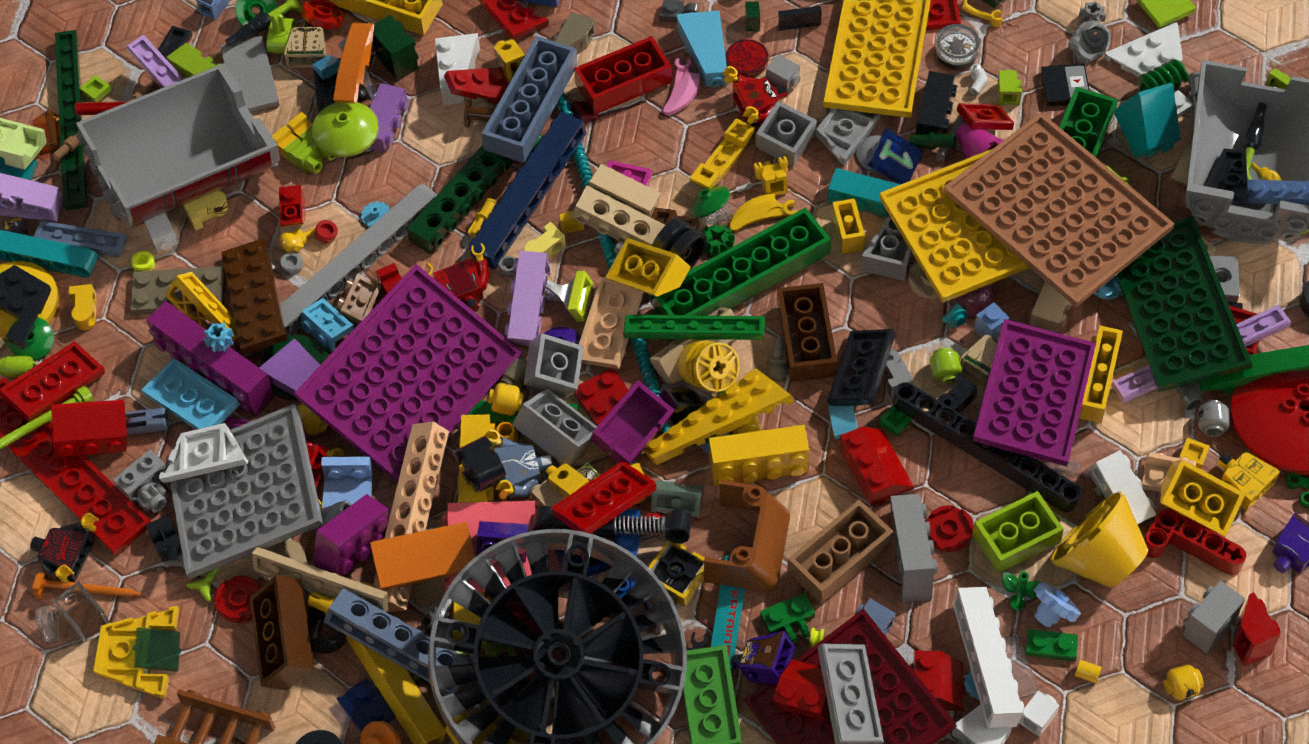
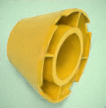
M1121 491L1110 495L1086 515L1087 519L1078 528L1074 526L1064 537L1050 558L1055 566L1109 588L1122 582L1139 566L1146 557L1148 548L1129 502Z

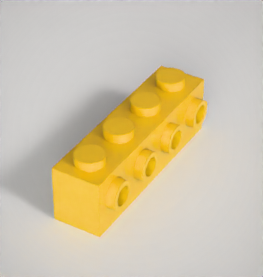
M1099 326L1097 337L1092 336L1091 342L1096 343L1079 419L1102 424L1123 333L1122 330Z

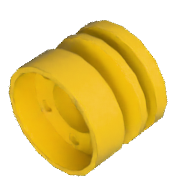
M698 339L691 341L684 347L680 353L678 367L681 377L690 386L719 392L728 389L734 384L739 375L740 362L737 353L728 344Z

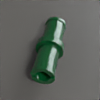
M935 132L921 135L910 134L909 144L911 149L930 148V150H935L937 147L955 148L956 135L955 133L936 134Z

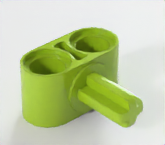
M275 11V14L270 16L271 23L267 36V52L284 54L291 30L296 27L295 19L283 18L280 12Z

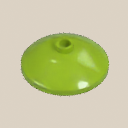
M359 102L333 103L327 106L316 116L312 126V134L316 145L323 152L337 157L354 156L367 150L376 140L379 131L375 113L369 107Z

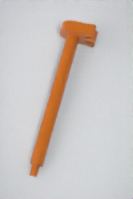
M37 573L32 586L34 590L33 595L38 600H43L46 588L84 592L80 583L68 582L64 584L62 581H51L47 579L45 573ZM81 583L88 593L130 598L141 596V592H136L134 589Z

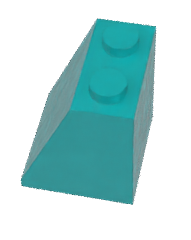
M1172 83L1138 92L1113 110L1135 159L1145 156L1146 159L1158 154V151H1161L1162 154L1174 149L1173 145L1181 140Z

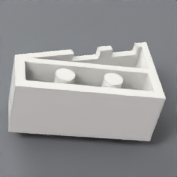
M478 33L435 38L443 106L465 103L466 97L451 94L444 74L451 70L475 69L476 58L480 52Z
M1121 450L1094 463L1082 472L1085 478L1090 476L1097 485L1094 490L1098 496L1103 494L1107 498L1121 491L1129 502L1137 524L1156 515L1152 500L1146 497L1141 480L1134 475L1130 468V460L1126 455H1123Z

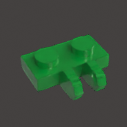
M802 593L761 610L760 617L769 634L785 631L791 642L795 643L797 642L796 635L791 627L798 625L804 638L810 637V631L805 621L814 618L815 611L806 594Z

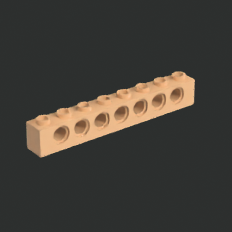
M435 422L412 424L384 539L426 530L449 433L448 430ZM376 573L373 587L380 589ZM413 584L383 590L388 594L387 612L407 610Z

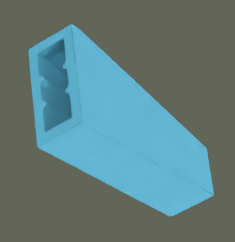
M720 10L677 14L678 33L705 86L719 87L727 85L724 80L726 75H723L727 65Z

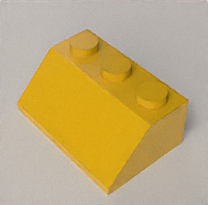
M627 238L605 278L658 297L679 288L691 266L677 254Z
M1180 459L1172 462L1161 486L1160 503L1209 530L1226 537L1246 493Z

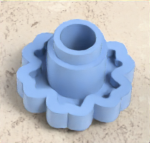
M1040 582L1034 589L1037 593L1036 596L1041 600L1034 616L1043 625L1050 628L1053 624H1057L1061 617L1075 622L1081 615L1078 611L1079 608L1061 590H1057L1044 582Z

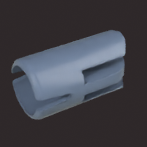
M164 407L125 412L127 436L166 431L169 428V423L165 421L168 419V413Z

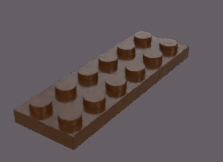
M262 238L222 251L221 254L242 353L246 354L288 340L265 239Z

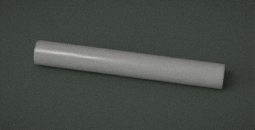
M960 115L949 134L955 133L956 135L958 128L965 124L964 119ZM942 147L936 160L944 162L952 147Z

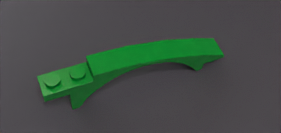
M1309 345L1249 355L1252 369L1201 381L1199 386L1200 391L1222 390V394H1230L1234 391L1235 387L1243 386L1269 375L1288 371L1309 370Z

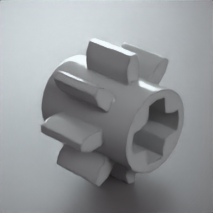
M1086 2L1085 8H1080L1079 11L1080 23L1088 21L1105 22V7L1097 2Z
M148 483L138 492L139 498L137 501L145 512H148L150 509L154 513L159 512L167 504L165 498L168 495L160 483L156 486Z

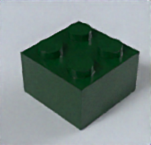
M389 15L374 23L372 40L377 49L374 54L396 81L419 69L417 63L419 56L415 51L416 41L411 34L407 35L399 20L395 21Z

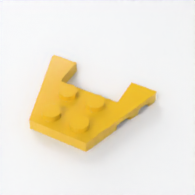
M178 606L168 607L169 610L158 613L153 611L147 613V616L136 619L131 617L101 625L93 670L95 675L155 697L166 699L169 682L168 675L144 674L151 630H177L180 611Z

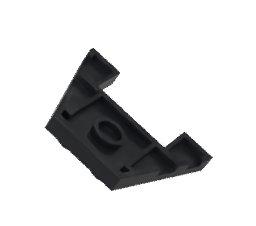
M16 265L0 273V309L19 320L6 334V338L9 342L24 350L28 344L29 334L33 333L35 328L34 323L38 314L42 313L50 295L51 288L47 283Z

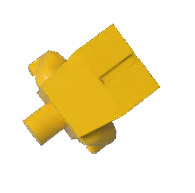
M783 156V159L781 157L778 158L779 164H771V162L766 161L762 166L761 162H758V165L754 163L753 168L756 179L762 180L765 194L774 193L777 196L788 193L786 173L789 163L785 156Z

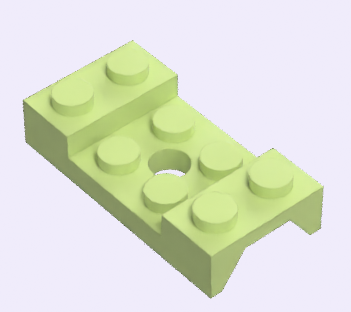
M0 118V157L4 158L5 165L25 170L46 145L45 130Z

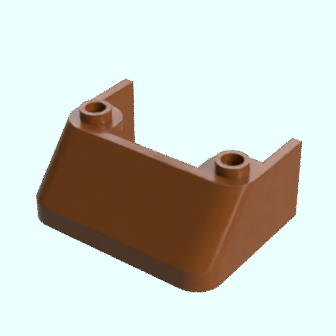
M721 480L719 505L759 511L753 547L740 546L735 548L731 553L730 561L705 557L704 582L763 592L773 591L779 583L790 523V512L761 486Z

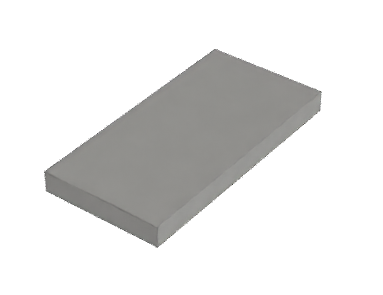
M258 36L242 40L230 47L227 44L221 45L224 63L242 89L245 105L250 113L280 106L263 37Z
M819 645L817 648L835 744L884 743L865 645Z

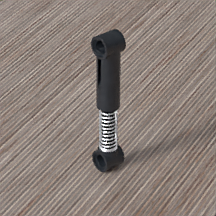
M541 506L535 510L532 531L545 529L573 530L552 515L550 506ZM682 509L672 510L665 517L658 516V519L655 516L653 519H651V516H649V519L646 516L645 519L642 516L640 519H638V516L630 518L629 515L627 518L625 516L621 518L619 515V518L616 516L591 534L599 537H616V534L618 535L619 532L621 535L623 533L631 535L633 532L634 535L636 533L638 535L641 533L642 535L645 533L649 535L650 533L656 536L659 533L660 536L665 535L670 542L681 544L689 540L692 516L688 511Z

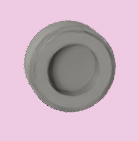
M289 252L281 257L280 267L286 275H296L303 269V261L298 253Z

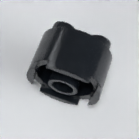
M482 436L453 452L458 464H462L465 469L462 472L464 480L468 485L471 484L475 493L482 492L506 479V472L500 457L492 449H489L493 445L486 436Z

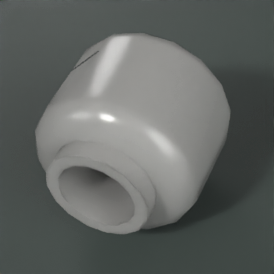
M1209 400L1201 405L1198 409V428L1209 437L1221 436L1229 429V408L1218 400Z

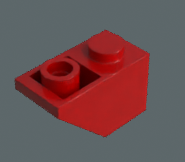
M301 185L279 187L281 227L301 225L305 222V198Z

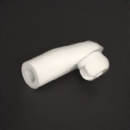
M974 64L970 67L974 83L969 91L972 95L978 96L987 84L988 77L984 69L981 68V65Z

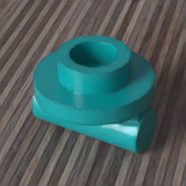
M956 302L943 316L942 321L950 328L961 327L966 322L967 312L959 302Z

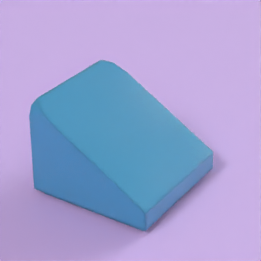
M328 55L312 64V67L322 80H325L337 73L336 69L339 67L340 61L332 55Z

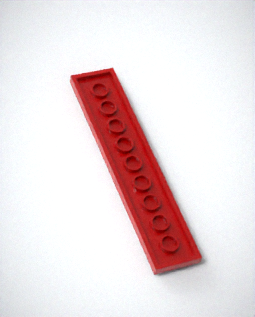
M5 377L0 380V388L10 383ZM0 395V438L29 422ZM50 421L6 446L80 521L87 513H91L99 519L93 523L96 526V530L92 533L115 556L147 530L145 525L150 523L151 520L84 455L54 457Z

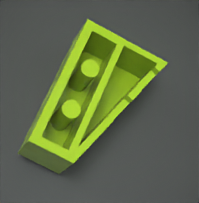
M185 43L166 57L167 61L184 79L221 65L220 63L217 65L211 63L213 60L209 56L203 58L200 56L202 55L201 51L188 43Z

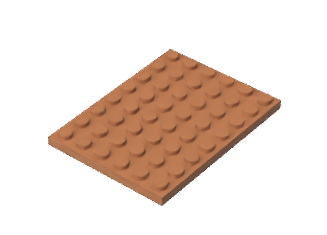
M1042 112L954 178L943 189V192L1075 307L1079 306L1169 233L1175 224Z

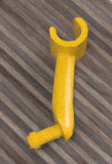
M962 0V9L965 12L989 20L993 27L1002 25L1003 19L1001 18L1002 12L1000 10H994L989 14L973 8L967 3L968 0Z

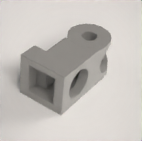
M891 349L883 375L888 378L887 392L890 398H893L896 386L903 382L913 384V378L900 354Z

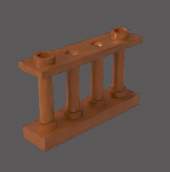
M178 689L176 694L181 704H184L171 734L167 735V737L158 734L154 744H188L181 742L180 736L193 708L207 712L194 741L190 742V744H204L217 714L230 718L219 744L231 743L240 721L253 725L245 744H257L263 728L274 731L275 725L271 716L264 711L252 712L203 697L194 690H187L186 692Z

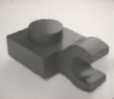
M663 0L660 21L677 23V14L698 12V4L688 3L685 6L684 1Z

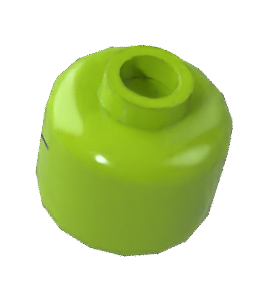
M949 347L935 350L929 359L933 378L937 381H942L943 384L953 383L954 378L962 373L959 354Z

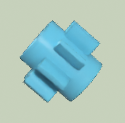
M224 322L222 324L212 323L208 330H204L206 347L211 346L213 352H216V350L225 352L229 345H233L231 338L234 336L231 328L227 329Z

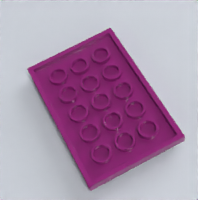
M1004 319L972 441L1067 467L1096 343Z

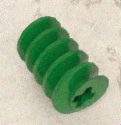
M1171 59L1161 66L1141 74L1138 78V87L1140 92L1168 83H1172L1173 88L1175 86L1179 87L1182 82H1188V72L1179 60Z

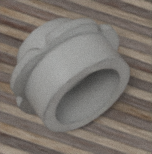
M505 256L500 260L498 264L500 275L508 277L516 275V272H514L515 258L513 256Z

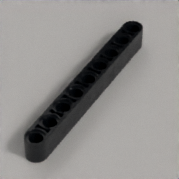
M903 382L896 386L893 405L897 411L900 410L906 416H910L915 422L1031 493L1038 491L1046 502L1059 510L1071 512L1076 508L1081 496V489L1076 483L1033 457L989 445L987 446L990 448L982 447L981 445L985 444L972 441L977 423L911 383ZM900 396H906L908 399L901 398ZM920 408H926L929 411H923ZM941 420L948 421L949 423H943ZM961 433H967L969 436H964ZM1002 457H1006L1011 461H1005L1002 459ZM1022 470H1028L1031 474L1024 473ZM1047 482L1050 483L1052 486H1046L1043 483ZM1064 495H1069L1073 499H1068Z

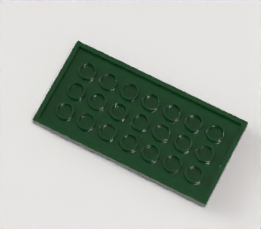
M1194 216L1172 221L1175 224L1169 233L1116 275L1158 392L1252 369L1251 359Z

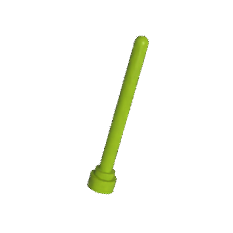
M82 386L75 390V394L72 395L71 399L62 404L93 402V396L87 387ZM51 410L0 438V450L51 421Z

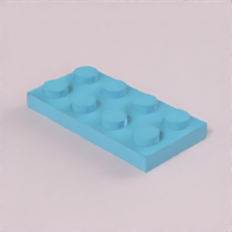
M175 358L141 390L144 396L161 407L166 408L167 411L196 430L222 424L240 405L238 399Z

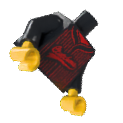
M87 513L80 522L60 528H51L45 539L36 536L32 539L30 549L38 552L37 558L41 563V570L49 580L55 582L62 581L64 584H67L68 580L76 582L94 545V541L87 531L94 532L96 530V526L93 523L99 520L97 517Z

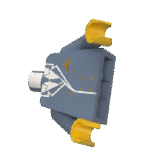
M490 429L484 435L490 438L489 441L493 446H496L494 448L495 453L500 457L506 472V479L500 481L496 487L497 490H502L499 494L500 498L528 497L530 490L535 485L542 484L540 471H544L552 466L550 455L536 458L533 446L500 437L499 433L494 429Z

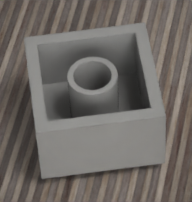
M778 101L757 131L755 147L777 159L779 157L783 159V156H785L789 165L794 167L815 135L817 120Z
M541 333L530 341L523 385L543 391L548 388L556 395L567 397L578 389L584 346Z
M1222 581L1215 587L1211 585L1202 596L1204 598L1200 605L1196 602L1187 614L1189 617L1183 624L1186 627L1183 637L1206 654L1209 653L1237 620L1245 601L1243 596Z

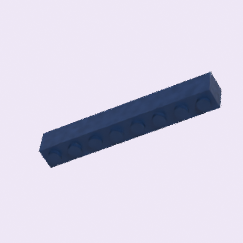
M560 112L557 118L552 120L549 130L540 138L534 152L529 154L526 164L517 172L511 186L506 188L500 202L495 204L488 220L482 223L477 236L470 241L468 249L474 260H477V258L472 254L471 247L473 245L475 253H481L482 243L485 247L483 258H486L488 267L496 270L500 260L506 255L587 134L583 120Z

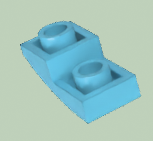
M828 404L835 439H840V435L858 428L853 405L829 406Z

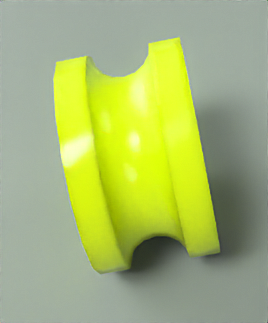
M815 628L811 629L809 649L823 639L824 629L816 631Z

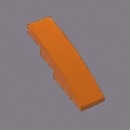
M352 23L336 79L333 98L336 103H357L359 85H363L365 67H369L374 31L373 23Z

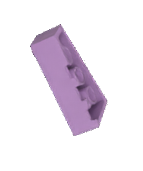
M0 173V215L57 222L63 204V196L59 187Z
M519 251V258L514 260L516 279L511 281L513 301L508 303V315H511L510 323H506L504 334L512 344L529 347L530 341L540 335L542 317L539 316V313H543L545 308V295H542V293L548 291L545 288V284L548 281V275L551 274V265L547 253Z

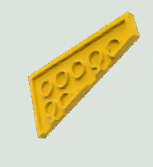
M755 368L746 373L744 377L728 389L708 400L706 404L696 411L690 413L681 422L670 427L664 434L652 440L643 451L649 459L658 465L682 454L685 448L690 445L697 444V446L706 443V438L717 434L718 437L752 422L754 416L766 412L768 415L774 412L773 407L784 402L786 405L794 403V399L791 394Z

